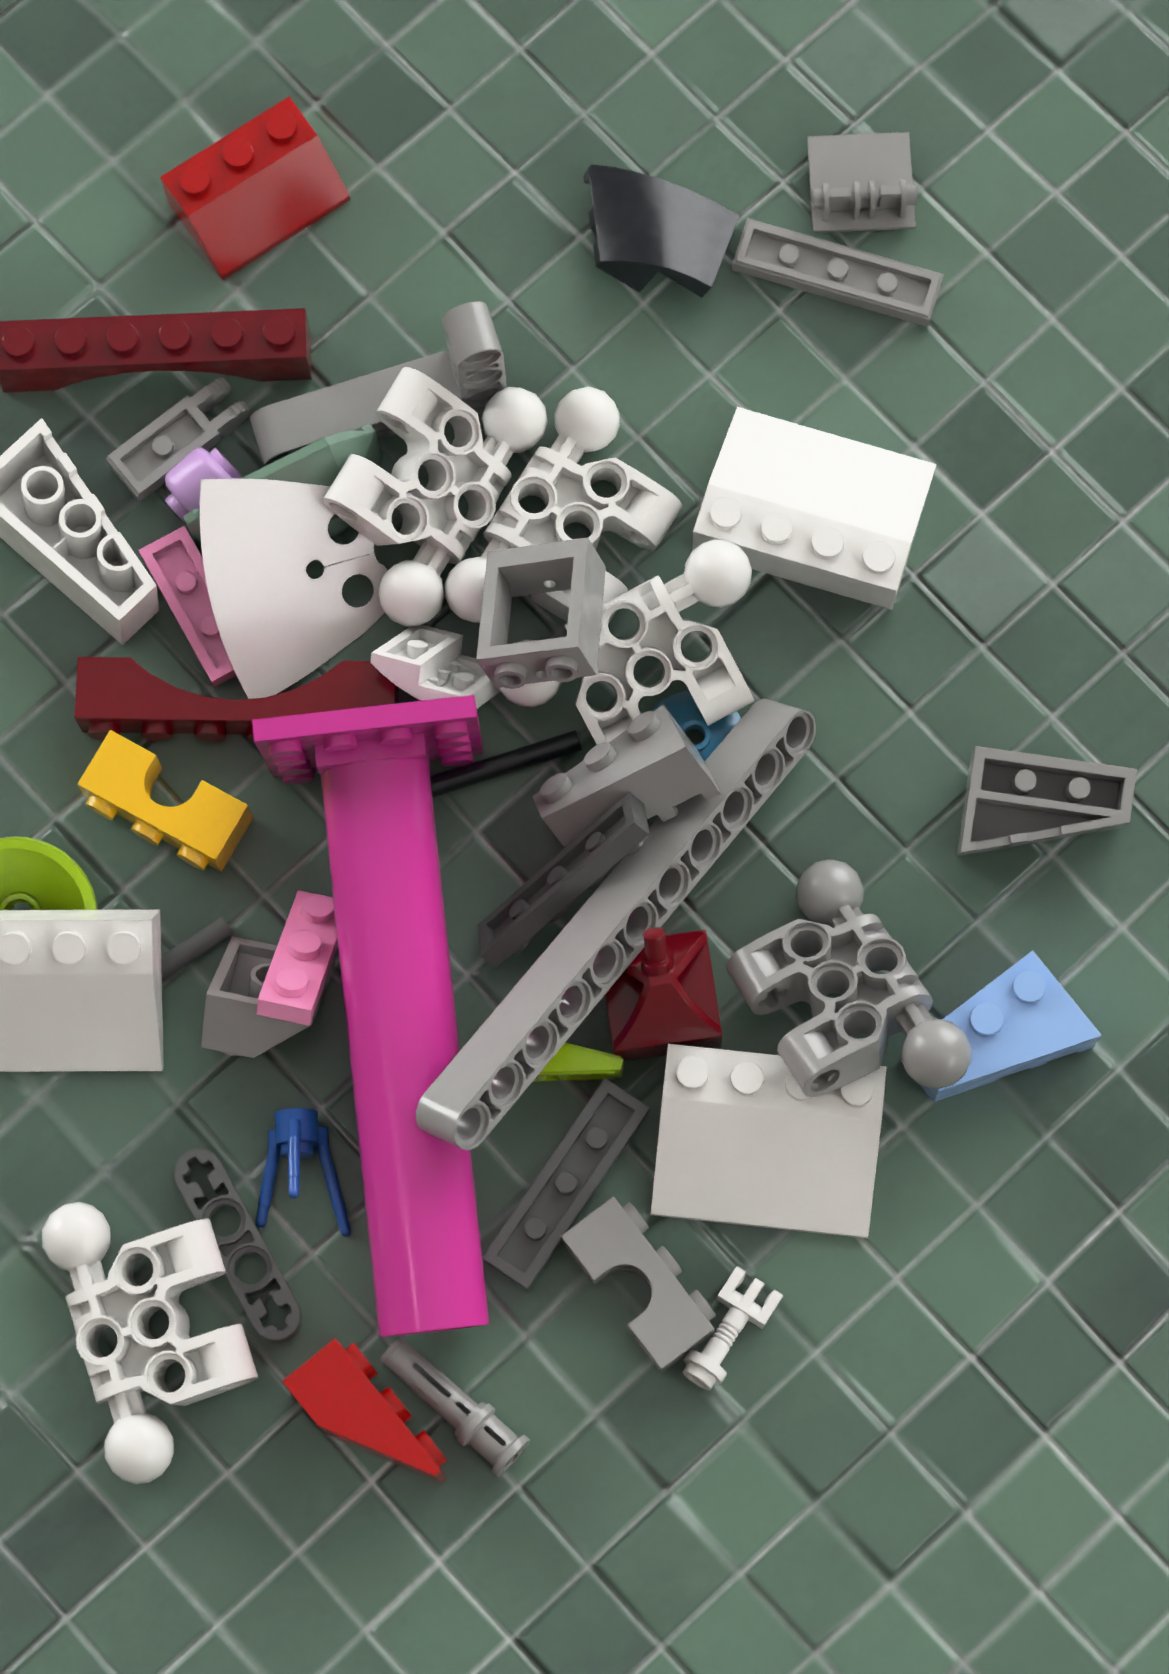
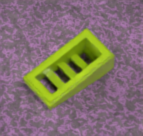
M564 1043L533 1082L622 1078L624 1060L622 1056Z

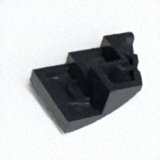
M591 164L585 171L583 178L584 183L590 184L593 207L589 212L590 228L595 235L593 249L596 267L639 293L660 272L702 298L712 288L740 215L709 198L666 180L626 169Z

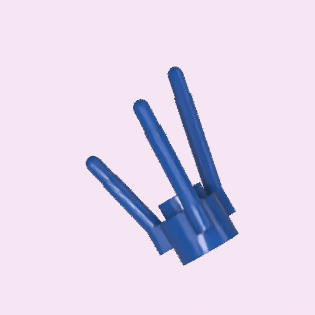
M290 1108L275 1113V1129L268 1131V1154L255 1221L256 1226L259 1228H263L266 1225L280 1151L281 1157L288 1159V1194L291 1198L295 1199L299 1196L300 1159L313 1157L314 1148H317L340 1233L343 1236H349L351 1233L346 1207L329 1149L328 1128L318 1126V1112L316 1110Z

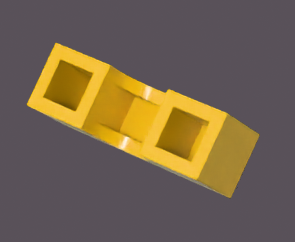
M110 730L78 782L79 788L87 798L85 806L105 819L112 821L115 815H118L133 823L130 830L153 845L158 846L160 841L164 840L177 847L179 850L176 855L187 864L201 871H204L206 866L209 865L222 872L253 820L249 806L203 780L192 797L181 805L166 807L155 803L151 799V790L163 769L156 754Z

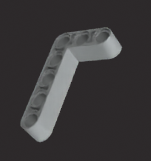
M480 301L465 303L454 307L443 315L442 325L445 351L270 404L255 411L249 420L264 467L323 437L346 430L356 431L359 427L370 423L375 430L378 440L395 435L394 431L379 420L376 416V411L404 367H410L426 374L474 410L485 407L486 403L498 391L507 388L504 353L486 303Z

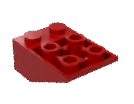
M336 1338L333 1339L282 1381L317 1426L327 1435L436 1482L442 1483L447 1479L439 1468L447 1461L443 1453L424 1430L414 1437L405 1425L412 1418V1415L389 1386L379 1393L370 1382L378 1373L354 1342L344 1349Z

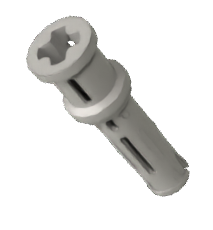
M403 1335L400 1336L385 1351L379 1363L392 1371L423 1401L456 1429L454 1435L457 1437V1442L463 1447L469 1444L493 1465L491 1472L498 1478L501 1477L522 1455L531 1440L525 1435L518 1437L494 1415L496 1409L491 1404L481 1402L478 1405L441 1370L407 1342Z

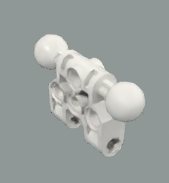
M410 367L401 369L378 407L376 416L407 443V454L394 464L391 474L364 457L355 454L349 455L322 499L328 509L377 546L401 544L414 541L421 546L413 560H404L393 565L381 578L378 588L380 607L390 620L405 627H418L429 622L441 610L445 597L442 579L440 578L441 573L448 562L458 564L462 561L466 550L475 539L481 527L487 525L492 520L499 495L512 477L510 470L506 467L512 454L522 453L533 448L544 437L548 424L546 408L535 393L520 387H508L498 391L486 403L483 411L482 423L484 434L486 435V439L483 442L478 413L426 374ZM447 421H449L455 431V438L451 445L444 435ZM422 464L429 474L426 488L420 484L418 479V470ZM461 495L468 502V513L465 518L458 509V501ZM395 508L401 512L403 524L399 532L395 530L392 524V513Z
M592 387L575 389L558 403L554 413L558 437L551 448L539 447L485 529L483 535L489 544L481 557L463 560L449 572L444 584L445 598L450 609L461 619L480 623L488 551L573 540L566 535L563 528L574 522H579L589 528L591 535L588 538L595 550L597 549L601 533L612 531L643 549L654 551L682 509V503L673 493L616 457L587 463L583 466L578 464L584 453L601 450L616 437L620 427L619 411L615 402L604 391ZM599 480H606L616 486L618 493L610 498H603L593 492L591 485ZM526 496H537L545 502L547 507L539 513H529L521 508L519 501ZM605 571L603 604L628 591L627 587L619 579ZM571 589L529 595L530 600L568 622ZM616 611L611 614V616H610V618H609V622H610L611 619L613 618V616H614V614L616 613Z
M714 539L704 542L691 552L685 563L684 574L665 584L657 575L603 604L597 675L582 677L575 700L576 707L597 745L603 742H610L628 730L629 724L641 714L638 708L640 699L643 696L660 694L674 680H681L685 683L707 726L755 702L719 630L696 621L682 619L679 614L680 611L697 602H701L706 606L721 608L734 604L745 595L751 584L752 569L749 558L739 546L726 540ZM622 608L634 611L639 620L638 629L635 634L625 639L612 635L608 627L611 614ZM692 631H702L706 633L710 640L708 654L697 661L685 658L681 651L682 639ZM526 639V640L519 641V642H516V643L530 642V641H536V640H527V639ZM645 656H654L660 659L663 665L661 679L652 685H642L636 681L633 675L636 662ZM607 681L615 687L617 692L616 700L608 709L596 710L587 703L586 692L594 682ZM562 682L531 683L515 689L500 687L499 690L507 700L518 706L536 707L552 699L557 694Z
M82 1202L65 1204L51 1213L42 1229V1247L51 1262L60 1269L70 1272L75 1291L68 1294L65 1298L77 1335V1350L84 1359L97 1404L108 1402L112 1413L114 1425L105 1439V1460L112 1472L123 1481L134 1484L148 1483L161 1476L168 1468L174 1455L173 1436L167 1425L155 1415L146 1413L140 1392L146 1391L169 1404L186 1406L258 1379L256 1368L242 1324L223 1327L190 1338L189 1316L179 1304V1296L184 1290L218 1278L226 1273L210 1219L188 1222L122 1245L106 1280L101 1260H103L111 1244L108 1222L104 1215L93 1205ZM148 1257L153 1264V1274L146 1284L139 1286L133 1277L134 1266L140 1259ZM163 1309L169 1317V1327L163 1336L155 1339L149 1331V1321L154 1312ZM111 1327L117 1334L118 1342L113 1353L104 1357L98 1349V1339L103 1330ZM179 1362L185 1370V1380L180 1389L172 1392L167 1388L164 1376L171 1364Z

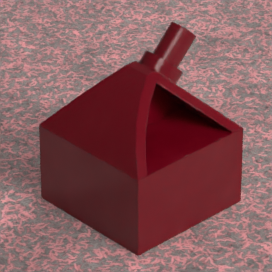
M658 927L645 930L643 933L645 947L604 995L613 1054L622 1056L624 1061L667 1055L668 1044L720 1048L722 1029L706 930L665 935V931Z

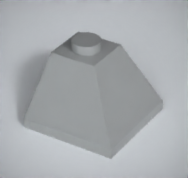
M232 936L206 993L201 1041L202 1048L220 1051L229 1056L255 1058L309 1027L303 1024L257 1015L258 997L277 945ZM334 957L311 1025L314 1021V1018L316 1016V1013L318 1011V1008L320 1006V1003L322 1001V998L324 996V993L336 965V957Z

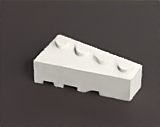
M41 418L0 456V538L120 644L124 645L159 611L157 585L122 534L117 532L105 514L104 507L97 497L91 494L78 475L77 468L66 452L63 453L52 437L51 430Z

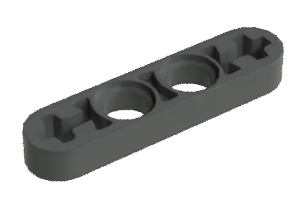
M195 1148L186 1151L179 1157L175 1165L174 1177L196 1220L210 1219L211 1221L213 1213L222 1207H232L240 1214V1226L233 1235L227 1237L214 1235L225 1267V1275L249 1320L261 1337L270 1342L282 1343L292 1339L302 1326L303 1314L300 1305L224 1165L213 1152L207 1149ZM196 1161H199L203 1167L213 1165L214 1170L208 1174V1180L217 1194L223 1187H226L229 1192L227 1195L212 1198L201 1210L198 1208L197 1202L207 1200L205 1193L196 1182H191L188 1185L186 1179L192 1175L190 1165ZM248 1254H257L263 1257L267 1266L263 1279L255 1284H245L236 1275L237 1263L243 1256ZM275 1281L279 1283L280 1290L270 1292L273 1300L279 1308L284 1309L290 1306L292 1313L285 1317L288 1326L281 1331L274 1325L264 1327L262 1321L267 1319L269 1312L261 1298H258L253 1305L248 1300V1296L265 1292Z

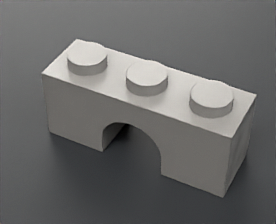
M613 1196L561 1235V1241L594 1286L609 1275L620 1271L633 1272L646 1281L651 1291V1301L647 1309L628 1324V1331L660 1374H662L686 1356L690 1350L695 1349L713 1335L714 1327L709 1321L716 1315L698 1290L688 1294L676 1279V1276L682 1273V1270L668 1250L662 1245L655 1251L642 1233L649 1229L637 1209L630 1202L622 1207Z

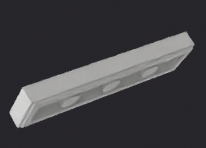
M749 218L746 220L732 263V271L926 327L929 326L944 274Z

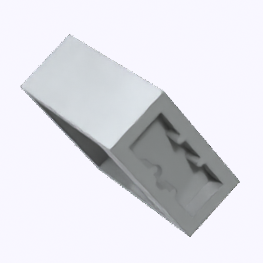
M588 537L487 552L476 660L495 688L515 689L525 684L547 681L569 682L578 677L597 675L606 566ZM571 589L566 637L507 644L512 597Z

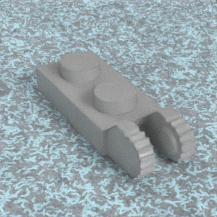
M223 377L210 382L208 386L202 388L192 397L188 395L108 455L106 458L108 465L139 502L165 484L166 474L193 449L204 448L208 451L222 440L221 436L230 434L249 417L251 409L243 401L234 403L211 421L203 414V412L210 411L229 394L231 386Z

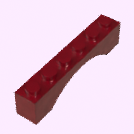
M305 308L0 321V385L4 393L55 391L71 384L94 378L150 371L216 373L260 382L312 380L311 330Z
M78 657L74 718L82 732H88L89 737L104 740L109 731L112 730L119 735L120 733H141L142 738L154 741L170 740L173 738V734H194V738L210 742L225 740L226 734L247 735V739L254 741L253 719L396 704L399 701V687L379 672L370 663L371 661H342L321 677L294 690L265 698L231 700L205 697L176 688L150 674L131 657Z

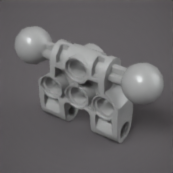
M827 859L813 863L802 872L796 889V899L802 914L810 921L798 918L765 934L737 950L726 964L728 974L754 1014L766 1015L799 1001L810 1004L813 1018L789 1031L781 1039L777 1047L779 1055L803 1093L808 1097H818L880 1069L889 1043L888 1037L900 1031L906 1037L902 1045L901 1059L907 1074L920 1086L940 1089L954 1085L965 1075L971 1063L972 1049L965 1032L953 1022L937 1018L933 1019L929 1010L932 1007L933 999L907 961L904 948L896 940L892 939L878 916L863 914L859 909L863 902L864 887L858 873L846 862ZM807 953L816 954L812 957H801V955ZM879 970H888V971H891L890 973H886V974H876V973H874V972L879 971ZM832 993L842 994V996L836 998L826 997V995ZM856 1034L870 1035L869 1037L863 1039H855L852 1037Z

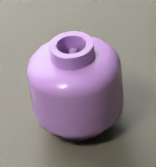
M216 447L211 452L204 448H195L166 474L165 483L171 494L165 499V502L185 523L184 515L194 509H200L201 479H241L243 477Z

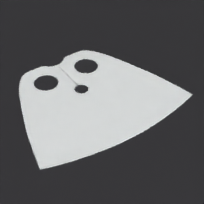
M268 479L200 480V537L209 599L224 648L248 699L276 695L293 685L360 637L385 613L380 607L378 588L382 576L388 570L376 559L374 543L361 533H358L353 542L341 545L335 543L328 533L329 521L335 513L326 507L322 499L330 486ZM313 560L320 561L324 566L322 576L317 579L310 578L306 572L307 565ZM362 574L371 580L374 593L368 604L355 608L349 606L344 601L342 588L344 582L349 577Z

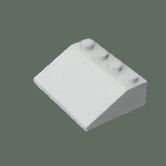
M737 407L693 530L692 551L700 544L714 539L730 541L739 546L747 555L753 570L892 610L936 464Z
M0 910V1072L163 1071L160 910Z
M668 1044L651 1215L868 1239L882 1122L886 1066H881L880 1069L824 1095L808 1097L805 1096L780 1055Z

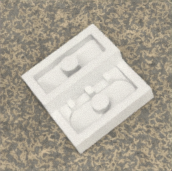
M425 625L409 627L371 653L370 663L396 686L421 701L475 695L476 707L478 709L500 692L499 688L494 687L476 658L461 655L463 635Z

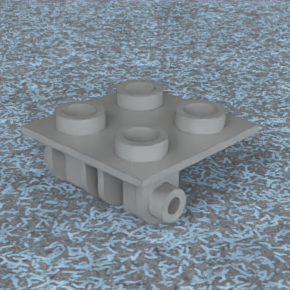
M909 132L807 137L813 233L915 229L914 205H916L917 195L916 184H913Z

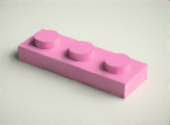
M183 526L139 549L141 558L213 687L235 677V671L228 658L215 622L205 580L203 559L186 527Z
M297 891L258 997L257 1015L307 1026L311 1025L338 948L333 897Z

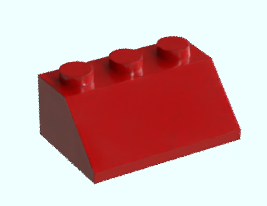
M290 96L160 177L169 205L222 280L350 200V195L318 135Z

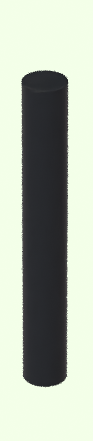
M574 730L430 776L432 798L581 751L582 748L577 732Z

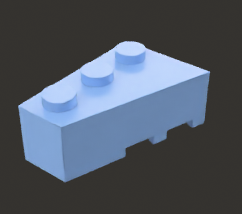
M1032 950L942 1019L953 1022L967 1036L972 1049L971 1063L965 1075L952 1086L940 1089L921 1087L931 1100L936 1102L997 1081L1001 1077L1044 1065L1048 1061L1075 1052L1079 1053L1094 1048L1102 1035Z

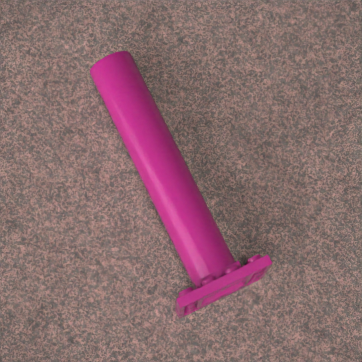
M475 695L253 719L254 742L274 778L283 777L284 784H301L314 781V773H320L379 1337L490 1325L471 1150L460 1149L424 1133L418 1128L416 1122V1109L421 1097L460 1051L430 781V760L441 759L442 766H461L473 763V755L484 754Z

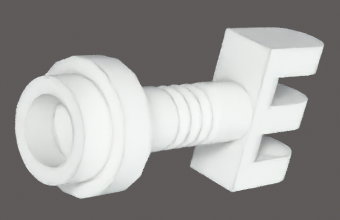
M736 1266L716 1298L718 1302L729 1308L722 1319V1323L719 1324V1328L716 1329L713 1337L710 1338L701 1353L690 1350L684 1358L687 1366L682 1373L691 1382L705 1390H711L714 1384H721L727 1373L720 1364L747 1321L763 1329L784 1296L773 1290L766 1298L763 1307L756 1304L754 1301L765 1283L757 1278L754 1279L745 1295H742L736 1291V1288L743 1282L746 1271Z

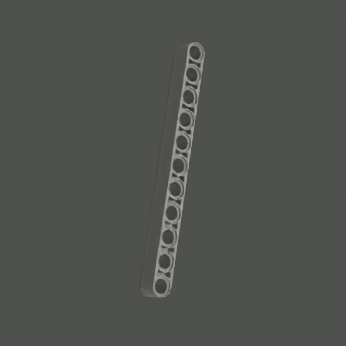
M766 698L758 700L750 707L704 762L721 794L706 801L700 793L676 805L675 807L678 809L677 816L665 822L659 816L649 827L650 834L646 837L639 850L632 855L624 856L423 1094L416 1109V1122L419 1129L424 1133L464 1150L476 1148L483 1142L645 947L644 931L653 927L661 928L808 751L816 734V722L814 716L809 711Z

